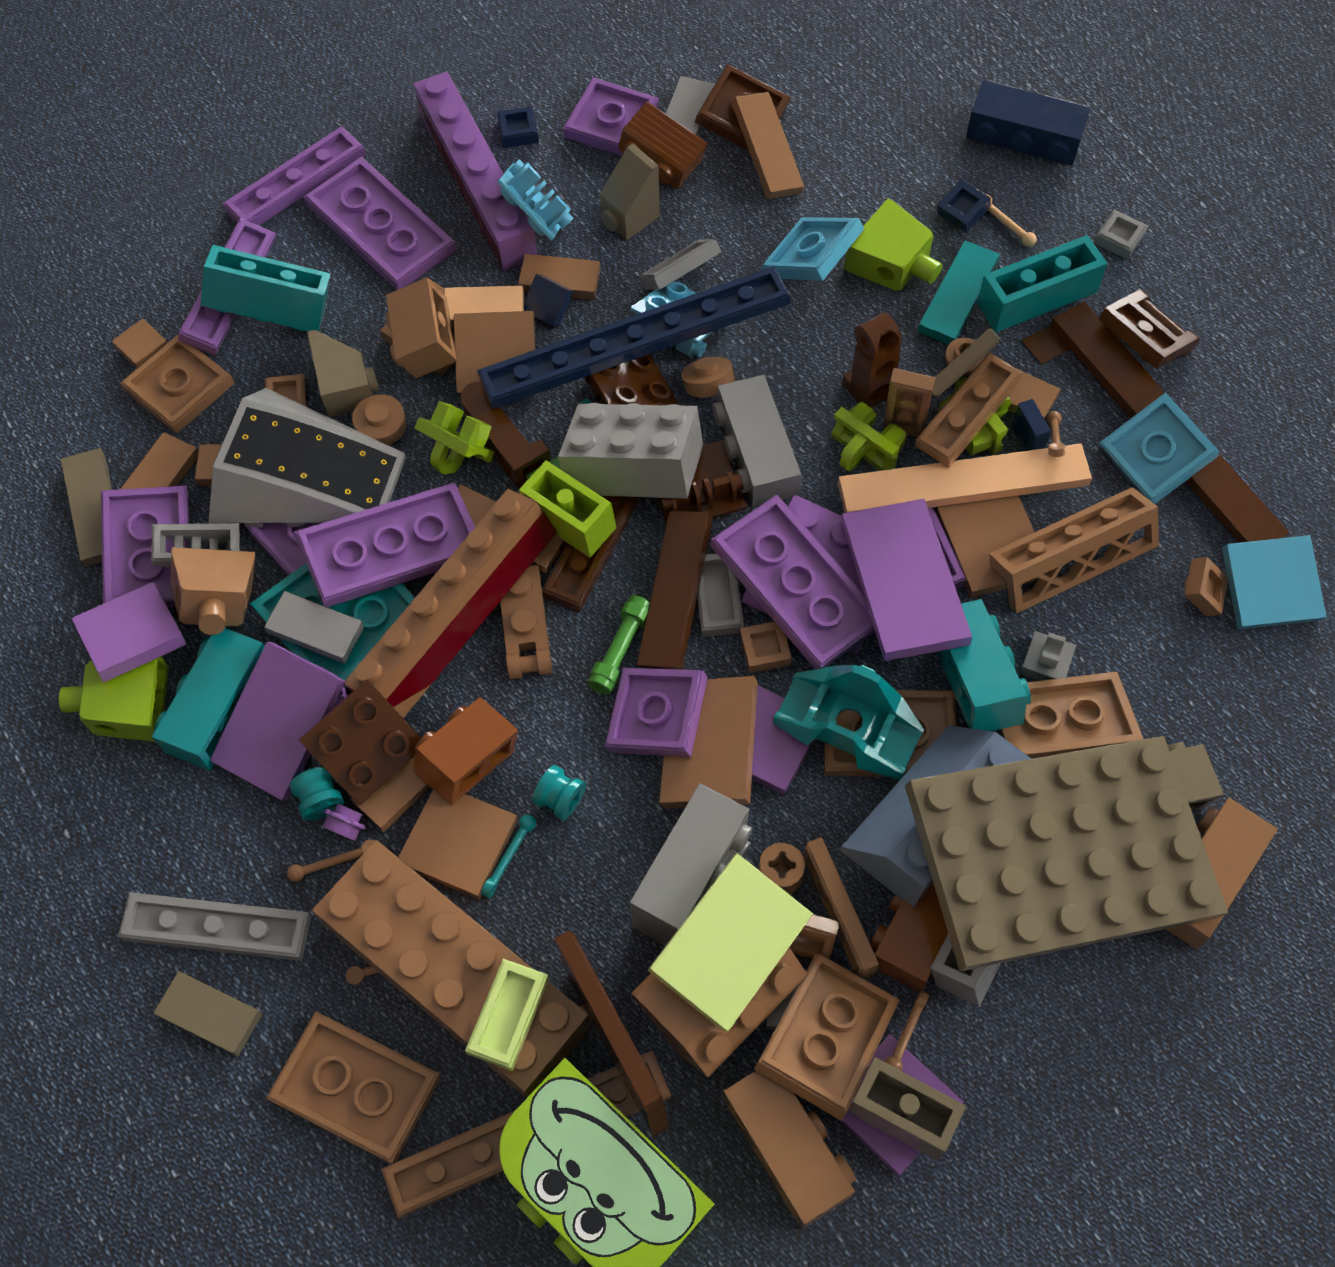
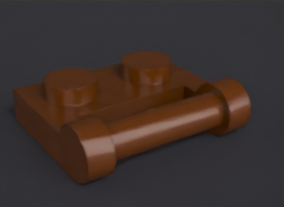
M1141 289L1105 307L1098 319L1110 329L1114 336L1122 339L1139 354L1141 359L1153 365L1156 369L1180 355H1188L1200 341V338L1191 330L1186 332L1150 302V296Z

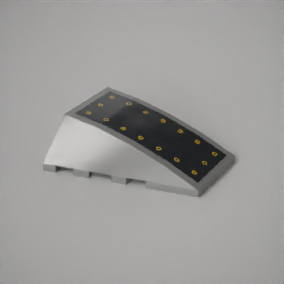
M264 388L242 398L212 468L209 524L244 523L246 527H263L264 523H286L288 527H304L306 523H324L389 503L406 460V455L353 428L268 388Z

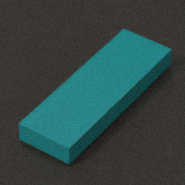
M965 240L918 327V333L948 345L958 339L977 303L983 277L985 274L994 271L1000 254Z

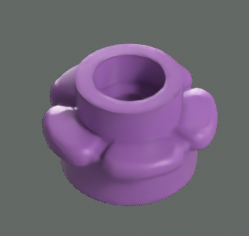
M337 804L334 812L329 809L324 810L327 817L322 827L355 841L360 829H365V825L359 823L362 814L340 804Z

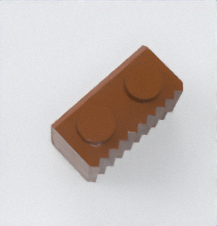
M646 101L640 110L636 112L635 116L624 126L618 149L624 153L626 148L633 143L658 165L659 182L672 185L674 189L678 190L702 161L708 143Z

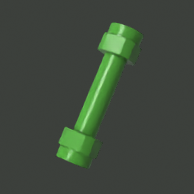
M631 595L628 601L625 602L620 612L622 622L603 661L596 662L590 673L591 676L587 684L594 691L610 695L620 678L619 665L637 628L645 627L650 602L645 598Z

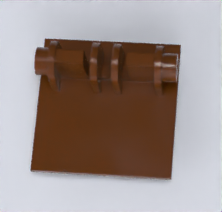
M650 354L584 377L586 383L590 384L594 391V397L599 404L680 405Z
M722 440L703 445L688 498H657L666 525L670 511L709 512L711 517L715 518L747 509L744 497L740 491L744 489L741 475L734 473Z
M366 679L305 733L299 741L347 793L361 805L415 756V747L421 737L372 683Z

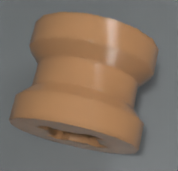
M776 843L767 847L761 855L759 871L789 895L795 893L801 886L805 861L799 849L787 843Z

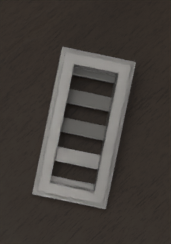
M239 523L152 524L151 562L154 566L171 567V553H166V538L174 539V547L184 548V540L192 541V548L201 549V542L209 543V549L219 550V544L227 545V550L240 551Z

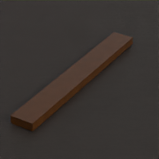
M1085 301L1054 317L1051 323L1052 329L1130 418L1134 417L1165 393L1118 338L1111 333L1110 329L1098 320L1099 317ZM1220 454L1216 459L1185 481L1238 543L1287 538L1290 534Z

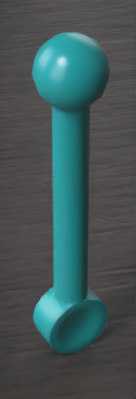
M527 814L520 818V828L491 878L485 882L481 895L490 899L495 893L500 878L527 832L533 831L536 827V819L532 815Z

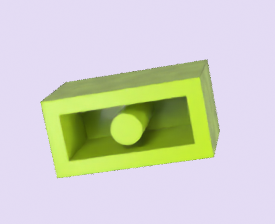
M546 460L519 489L521 495L537 502L556 529L558 537L590 558L616 529L611 502Z

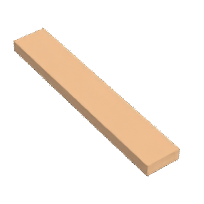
M1081 443L1067 445L1065 455L1062 457H1052L1048 454V448L956 460L949 468L942 463L839 476L838 486L844 513L919 499H925L927 507L932 508L1084 487L1090 485L1092 476Z

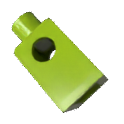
M889 198L863 226L864 230L845 254L844 269L895 291L902 290L914 275L928 284H932L939 276L943 266L942 263L929 257L933 241L931 230Z
M160 656L103 683L93 661H90L85 665L83 686H69L60 689V709L63 713L80 712V720L95 735L155 742L152 735L154 734L157 718L165 711L169 666L163 657Z

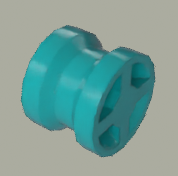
M552 765L538 782L532 796V803L538 807H549L554 811L556 818L565 821L579 805L586 789V782L579 778L570 779L565 776L564 769L557 765Z
M324 767L312 768L302 772L290 782L289 786L292 794L300 799L301 803L298 809L304 820L311 821L327 817V814L324 813L325 809L334 812L337 804H344L341 792L334 789V777Z

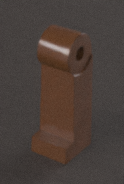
M885 312L855 327L854 335L857 345L855 346L853 366L851 371L843 374L842 384L857 403L863 402L871 408L888 398L893 368L898 369L901 334L893 318ZM880 387L881 390L873 394Z
M473 382L463 389L461 402L464 406L465 418L466 416L474 417L492 426L485 446L495 451L493 457L515 486L520 489L526 482L527 474L538 469L545 460L551 461L549 449L541 439L529 444L500 407L492 409L481 382Z

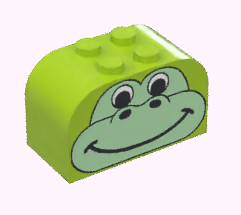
M566 1058L557 1065L514 1111L503 1129L499 1148L501 1165L509 1182L523 1197L516 1205L539 1229L548 1222L560 1234L553 1243L576 1266L584 1258L592 1267H660L715 1205Z

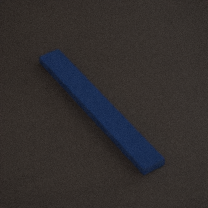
M775 266L479 369L477 370L478 377L491 408L495 409L789 305L791 295Z

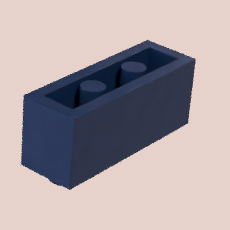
M983 80L971 111L966 138L1073 165L1091 107Z

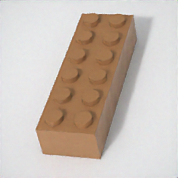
M378 840L368 848L312 909L328 930L375 968L465 1047L468 1045L502 960L506 959L533 969ZM548 981L513 1071L486 1061L483 1062L527 1099L557 1065L571 1053L592 1027L589 1014Z

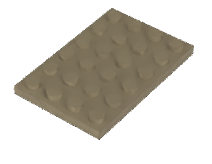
M1164 736L913 779L905 785L959 971L1216 919L1228 913Z

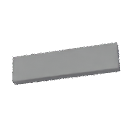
M129 892L118 938L127 942L302 961L312 916L309 912Z

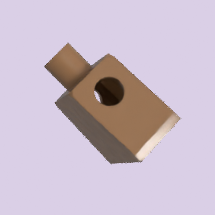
M172 547L170 588L178 620L183 624L198 625L199 629L208 635L221 633L225 626L242 625L253 589L255 552Z

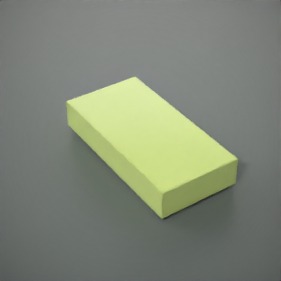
M503 959L465 1052L467 1055L513 1071L548 984L549 976Z

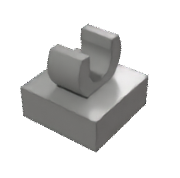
M1035 631L1020 674L1038 681L1066 678L1076 645L1065 641V637L1050 632L1046 635Z

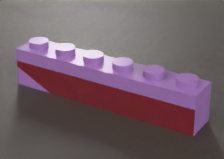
M448 71L413 83L420 116L502 271L523 264L524 254L537 255L534 229L528 223L527 216L519 205L516 207L511 205L501 194L500 189L502 187L497 181L503 175V172Z

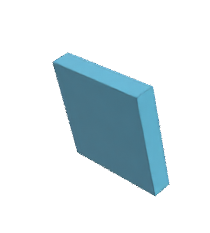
M801 217L765 261L761 269L765 270L775 266L781 279L823 281L862 233L864 227L859 218Z
M1166 392L1099 442L1102 451L1138 492L1154 504L1219 456V450Z
M1310 535L1232 543L1222 547L1237 630L1321 621L1327 618Z

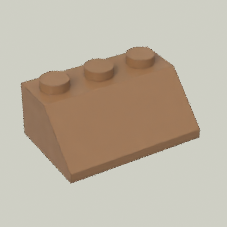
M788 948L733 1026L725 1033L652 974L631 995L675 1052L708 1078L808 974L791 949Z

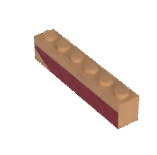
M507 489L371 651L357 665L345 680V686L353 692L368 679L401 717L404 718L556 535V529L537 502Z

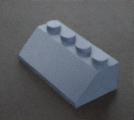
M948 725L841 846L840 851L900 899H904L915 908L934 883L905 785L913 779L1031 758L994 731Z

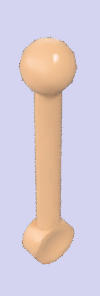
M991 198V207L988 211L1022 238L1024 246H1034L1037 241L1036 235L1032 232H1025L992 204Z

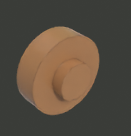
M724 357L701 358L689 364L682 371L681 375L686 393L698 398L718 395L719 385L735 382L732 363Z
M382 394L369 396L363 399L353 411L352 422L355 430L386 445L397 442L405 433L407 420L404 409L400 402L391 396Z

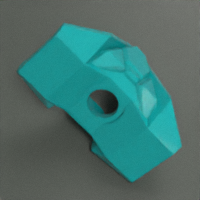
M864 665L830 666L795 673L792 685L781 707L773 717L774 725L808 746L814 739L823 741L854 755L858 769L900 780L904 775L907 764L924 731V728L902 695L881 676L876 674L875 670ZM846 710L854 711L861 717L862 726L855 732L837 725V716Z

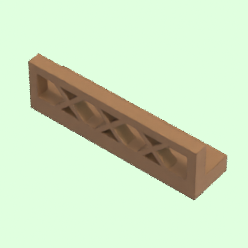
M1131 487L989 553L990 566L1007 581L1009 607L1017 614L1158 547V506ZM1144 527V537L1128 544L1135 531ZM1108 543L1111 544L1103 557L1092 560L1100 547ZM1072 560L1075 561L1067 574L1056 577L1064 564ZM1036 577L1039 578L1031 591L1022 594L1021 584Z

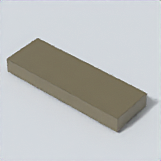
M98 448L61 459L79 556L85 567L102 562L101 491L112 490L106 457L102 449Z

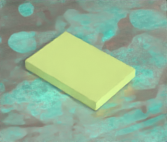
M737 853L731 858L647 971L724 1033L728 1032L813 913Z

